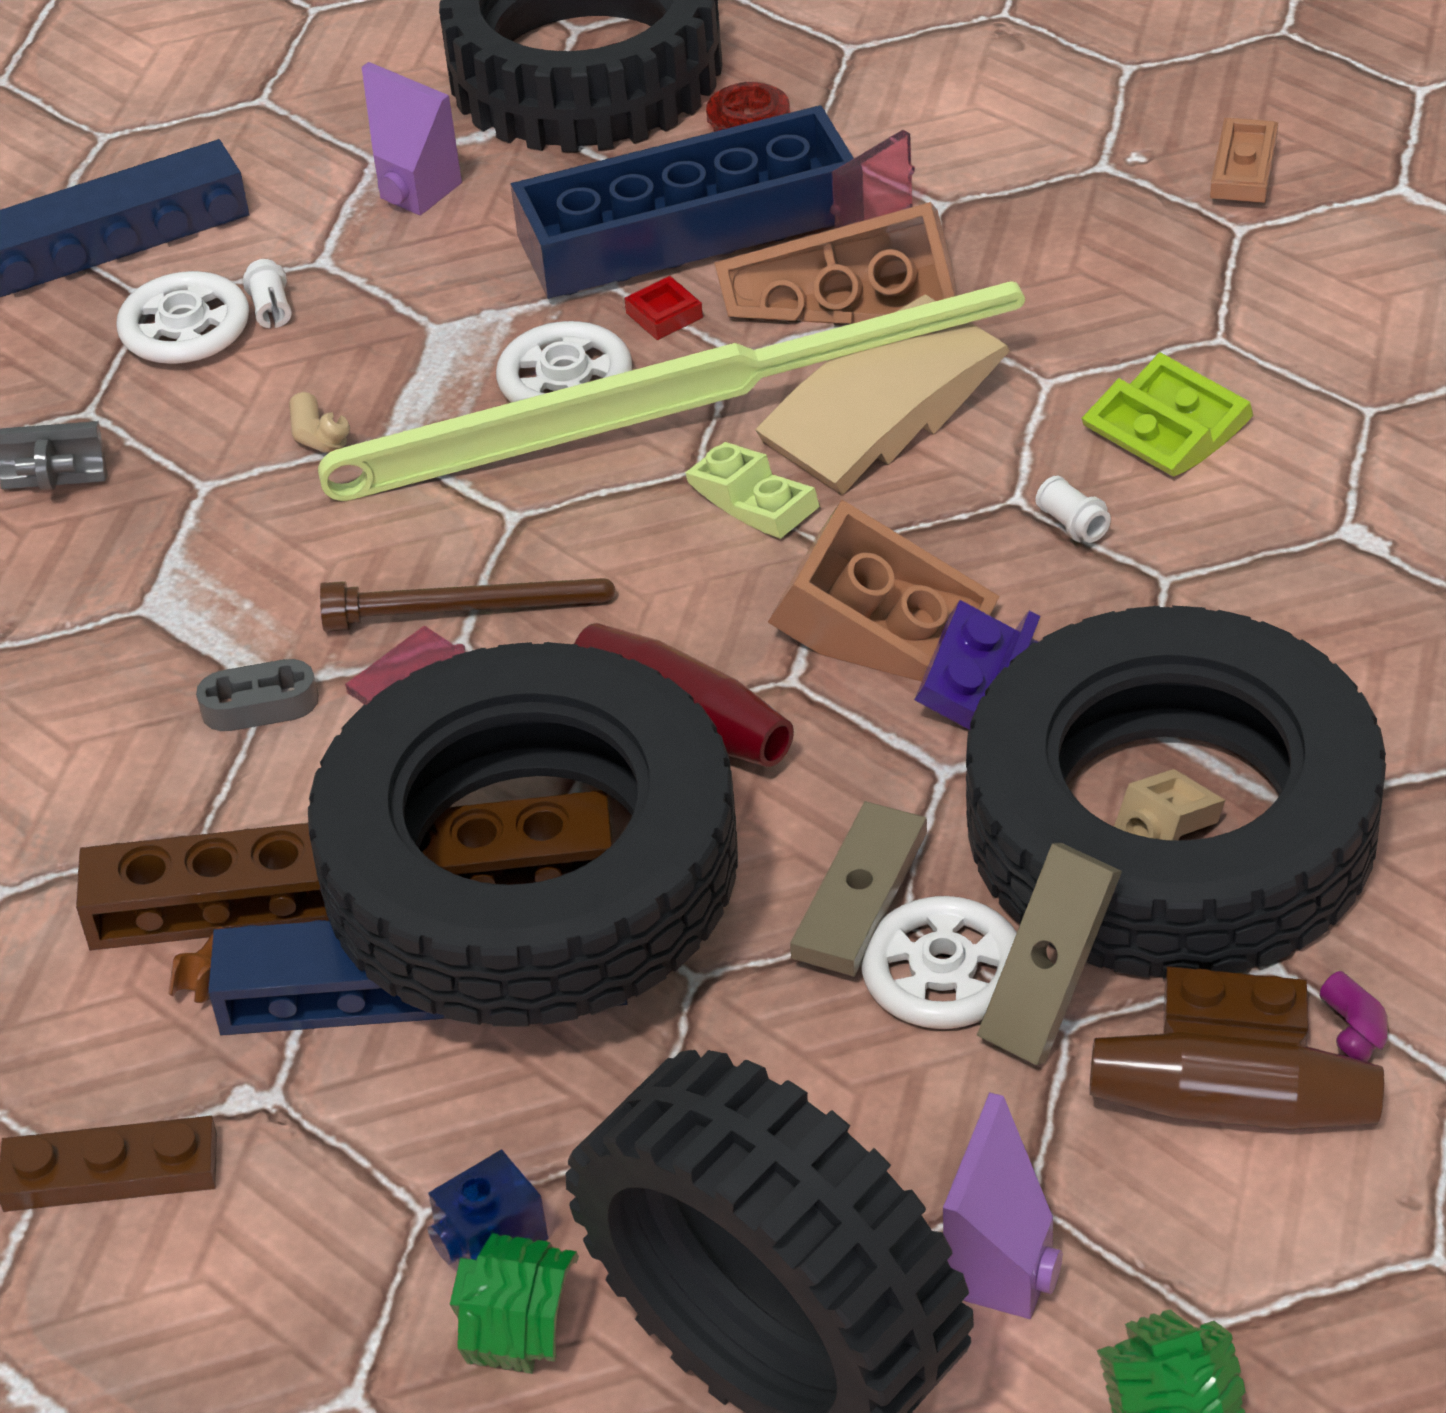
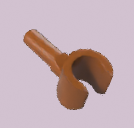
M213 933L196 953H182L174 957L168 992L170 996H174L179 990L187 989L195 991L194 1002L203 1003L208 1000Z

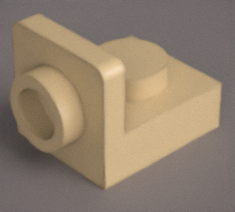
M1172 769L1129 783L1114 827L1148 838L1179 840L1182 835L1218 823L1225 799L1177 770Z

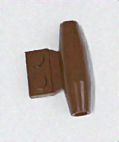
M1167 966L1164 986L1163 1033L1094 1038L1089 1095L1179 1119L1289 1130L1378 1124L1381 1118L1384 1097V1068L1380 1065L1305 1046L1308 1032L1307 980Z

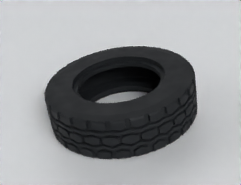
M1159 605L1127 608L1126 611H1111L1085 618L1082 622L1077 624L1071 623L1044 636L1043 640L1038 643L1034 642L1010 661L1008 668L1004 667L985 690V696L979 700L970 722L966 750V815L968 839L973 859L978 865V872L992 896L999 898V905L1019 924L1022 921L1053 843H1063L1121 870L1122 873L1086 963L1099 968L1114 969V972L1146 978H1150V976L1163 977V979H1166L1167 966L1230 973L1246 972L1248 968L1255 966L1259 968L1291 955V952L1295 949H1302L1327 932L1328 926L1330 924L1335 925L1355 903L1356 895L1362 893L1373 869L1379 834L1386 771V752L1381 728L1377 725V718L1362 692L1358 693V686L1336 663L1333 664L1327 655L1303 639L1299 640L1292 633L1264 621L1258 622L1252 620L1251 617L1223 610L1214 611L1206 610L1205 607L1172 605V607H1160ZM1181 737L1216 744L1246 758L1268 777L1280 796L1262 815L1238 829L1214 837L1181 841L1148 838L1118 829L1088 811L1075 798L1067 785L1077 771L1087 762L1113 747L1140 739ZM1052 943L1048 944L1051 947L1055 948V946Z
M532 642L498 645V647L488 649L484 647L453 655L452 658L444 661H436L411 672L403 680H397L375 695L367 705L364 704L344 724L340 735L334 737L320 761L321 768H318L315 772L309 795V836L326 914L336 939L340 941L341 948L355 966L361 971L365 970L367 978L394 997L398 995L403 1002L428 1013L444 1015L446 1019L477 1025L485 1023L503 1027H529L530 1024L539 1023L548 1025L578 1019V1016H584L589 1013L594 1015L626 1002L625 1000L634 995L638 997L664 981L670 972H676L700 949L702 940L706 941L723 916V907L729 904L735 884L736 869L738 868L735 801L730 760L722 736L717 733L716 725L699 703L694 704V698L670 678L665 679L659 671L634 659L628 660L623 658L621 654L594 647H579L577 644L551 642L532 644ZM546 776L583 782L615 798L632 815L621 836L609 849L590 863L565 875L528 884H491L466 879L439 867L419 850L422 839L428 829L455 802L483 787L516 778Z

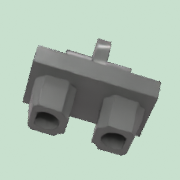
M99 421L0 429L1 489L39 486L42 491L54 490L56 485L102 482L107 478L108 474Z

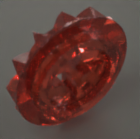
M741 82L722 88L711 96L706 105L707 123L712 124L714 132L790 113V102L787 95L775 86L759 82ZM744 108H749L750 113L753 114H744Z

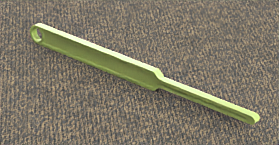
M1013 281L756 350L733 343L347 446L328 453L321 460L318 466L321 487L324 493L332 499L339 501L353 500L747 394L763 377L1017 310L1023 306L1025 297L1018 283ZM354 465L363 469L362 474L356 480L349 483L340 484L328 479L329 475L341 466Z

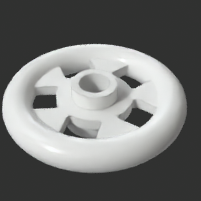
M200 271L172 273L143 284L126 298L117 315V332L127 349L146 360L167 364L193 362L224 350L240 336L248 321L249 305L243 291L225 277ZM215 298L220 299L224 303V305L210 310L206 302ZM155 314V323L139 324L142 315ZM210 324L217 326L208 333L200 335ZM164 335L168 338L176 339V341H162L158 339Z
M580 321L554 322L530 329L515 338L505 348L498 360L496 379L501 392L512 403L546 394L543 393L544 389L557 391L587 383L592 375L605 378L632 371V358L626 344L616 334L604 327ZM593 347L604 355L591 360L585 351ZM536 367V377H519L520 368Z
M935 896L914 900L891 911L880 921L865 951L861 963L862 975L875 1001L887 1012L907 1023L934 1029H952L969 1026L983 1020L1017 932L998 912L970 899L953 896ZM924 925H929L934 931L922 936L916 942H911L905 935L911 930ZM962 926H967L980 932L984 937L977 944H972L970 940L956 932ZM940 954L951 955L952 957L947 959H938L934 956ZM909 960L912 976L894 980L889 971L888 963ZM978 962L997 966V971L989 983L972 979L977 970ZM930 988L937 991L955 989L956 1000H926V989Z

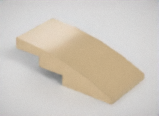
M925 294L896 312L935 302V300ZM968 322L830 359L796 387L755 430L762 442L843 496L876 458L889 465L922 428L934 435L1010 350L1005 343Z

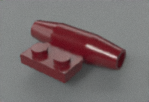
M599 623L588 625L575 640L574 644H577L579 647H594L621 654L623 658L628 660L634 659L659 671L665 679L670 678L694 698V704L699 703L716 725L717 733L722 736L728 756L764 767H773L789 751L794 736L792 723L737 679L660 640Z

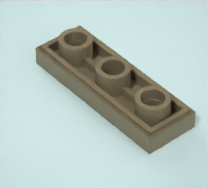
M867 801L863 803L790 942L791 959L855 977L877 926L891 906L927 834V817Z
M1053 843L1051 845L977 1036L1035 1065L1046 1063L1122 873L1121 870L1063 843ZM1049 943H1052L1057 950V961L1055 964L1047 956V946Z

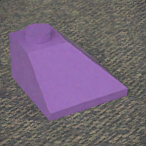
M368 62L362 66V74L380 198L421 216L462 183L449 95Z
M989 1092L943 1206V1234L953 1251V1254L947 1261L952 1269L964 1275L969 1294L963 1301L1031 1319L1040 1293L1052 1294L1061 1270L1063 1252L1053 1248V1216L1006 1100L1002 1095Z

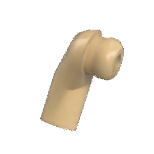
M297 393L290 399L291 431L296 442L327 454L346 445V436L349 434L350 425L345 417L341 415L337 423L333 421V412L324 414L319 419L317 399L310 393Z

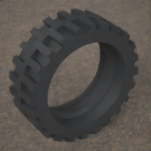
M441 0L439 2V14L451 94L456 97L457 107L463 115L471 113L472 123L482 131L494 127L496 138L508 143H512L516 138L526 140L527 148L543 151L547 144L561 146L562 152H578V146L597 145L599 151L614 148L613 142L630 138L633 143L648 139V131L657 127L667 131L678 124V115L684 112L692 115L701 107V95L710 96L717 86L716 76H719L722 71L718 0ZM576 17H619L651 26L627 40L587 50H544L513 42L523 34L540 26Z
M696 1050L679 1052L674 1058H667L571 1152L568 1158V1165L571 1168L565 1173L566 1190L576 1196L569 1202L570 1210L574 1221L584 1226L588 1233L583 1238V1242L590 1256L601 1261L609 1273L606 1276V1282L617 1297H625L638 1314L635 1320L649 1336L655 1334L673 1353L670 1358L685 1373L689 1370L693 1371L709 1385L708 1393L724 1405L731 1402L745 1413H912L963 1357L971 1344V1337L968 1333L974 1327L973 1309L962 1303L969 1294V1289L963 1273L952 1269L947 1261L953 1254V1251L944 1234L931 1230L922 1216L926 1211V1207L912 1189L904 1191L887 1172L891 1164L875 1148L868 1152L848 1133L851 1125L833 1110L824 1114L809 1103L807 1091L789 1080H786L782 1085L770 1080L765 1067L749 1060H744L737 1067L733 1065L727 1053L708 1050L700 1057Z

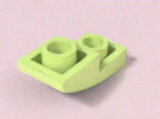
M724 442L714 447L706 454L705 458L685 472L688 483L716 506L745 524L780 539L820 507L815 487L773 475L766 454L735 444Z

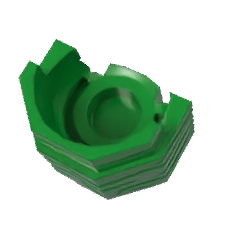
M492 1233L479 1253L477 1260L460 1258L449 1305L458 1318L457 1348L467 1364L475 1363L479 1366H486L488 1364L492 1368L501 1366L503 1370L513 1368L517 1372L523 1371L524 1373L532 1374L535 1359L541 1361L545 1358L547 1361L555 1362L557 1356L556 1325L559 1303L567 1274L574 1263L577 1264L579 1257L577 1251L567 1249L561 1251L559 1248H554L551 1242L537 1240L533 1242L529 1238H512L511 1236H499Z
M1171 1309L1162 1311L1160 1316L1153 1313L1150 1314L1149 1318L1144 1316L1139 1318L1138 1322L1130 1321L1125 1324L1128 1335L1127 1340L1117 1343L1114 1347L1107 1346L1097 1350V1354L1101 1358L1099 1361L1101 1368L1104 1370L1103 1378L1107 1383L1105 1387L1110 1396L1109 1403L1111 1404L1112 1413H1245L1241 1406L1243 1404L1242 1396L1246 1391L1244 1380L1239 1376L1241 1369L1238 1358L1235 1356L1236 1350L1232 1343L1233 1337L1229 1331L1215 1320L1201 1324L1200 1328L1193 1327Z

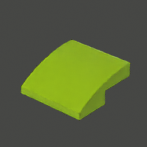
M1159 352L1130 384L1118 378L1081 419L1084 426L1175 477L1198 465L1223 446L1254 415L1250 401Z

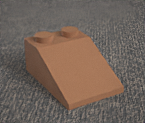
M841 500L815 537L769 618L768 623L820 655L922 682L949 615L959 600L990 616L1000 596L851 504Z

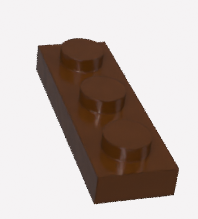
M211 1115L2 1138L0 1153V1205L3 1212L216 1189L217 1131L213 1117Z

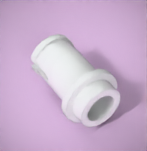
M259 259L252 262L244 273L242 281L245 291L252 296L256 310V320L261 326L270 328L271 323L268 312H272L275 327H281L290 320L292 314L284 291L287 283L285 271L280 265L269 259Z
M1059 475L1048 478L1037 491L1036 505L1066 526V531L1073 540L1092 543L1102 538L1107 532L1111 517L1103 500L1095 496H1085Z

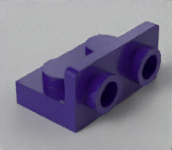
M959 600L949 615L914 700L970 730V722L979 700L985 696V690L1004 667L1008 668L1012 659L1034 642H1039L1032 637L1040 615L1029 610L1014 629Z

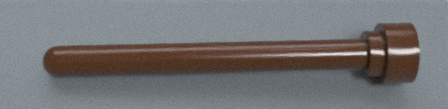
M596 578L359 592V587H347L346 581L322 582L320 584L321 619L324 631L349 630V624L361 623V617L603 603L610 601L614 597L615 586L609 579Z

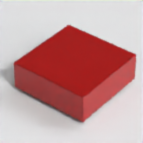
M671 276L624 298L626 314L656 340L703 318L702 302Z

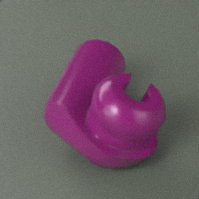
M1343 971L1332 974L1322 985L1319 996L1349 1023L1347 1028L1338 1034L1336 1045L1349 1057L1368 1062L1375 1049L1379 1048L1382 1050L1387 1043L1388 1016L1385 1008L1376 998Z

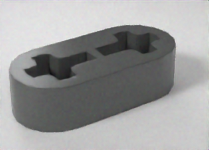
M283 659L211 673L200 682L196 691L204 724L217 731H234L295 720L313 711L318 704L319 697L311 666L304 661L296 659ZM294 687V690L283 692V689ZM231 698L232 700L226 703H222V700Z

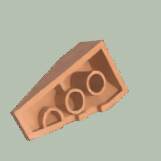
M931 202L714 262L727 314L730 318L853 324L894 313L925 294L935 301L957 296L951 260L939 213Z

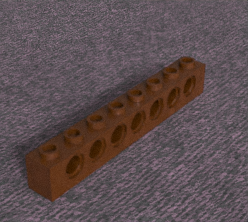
M600 790L449 807L428 829L422 839L419 850L439 867L455 875L478 882L514 885L556 878L585 866L613 845L607 793ZM308 823L81 847L79 851L76 909L89 951L209 938L214 929L218 927L237 928L249 925L264 926L304 923L315 920L329 921L315 868Z

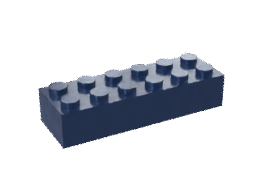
M821 105L510 183L517 236L548 299L561 295H572L584 289L615 281H626L638 275L665 268H676L696 260L730 254L739 249L770 241H780L789 236L820 228H830L839 223L861 218L858 164Z

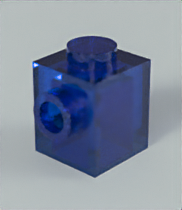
M502 1149L428 1192L434 1223L427 1228L428 1234L441 1258L449 1265L456 1261L459 1262L460 1258L477 1260L479 1253L492 1233L499 1236L507 1235L512 1238H529L533 1242L549 1239L541 1195Z

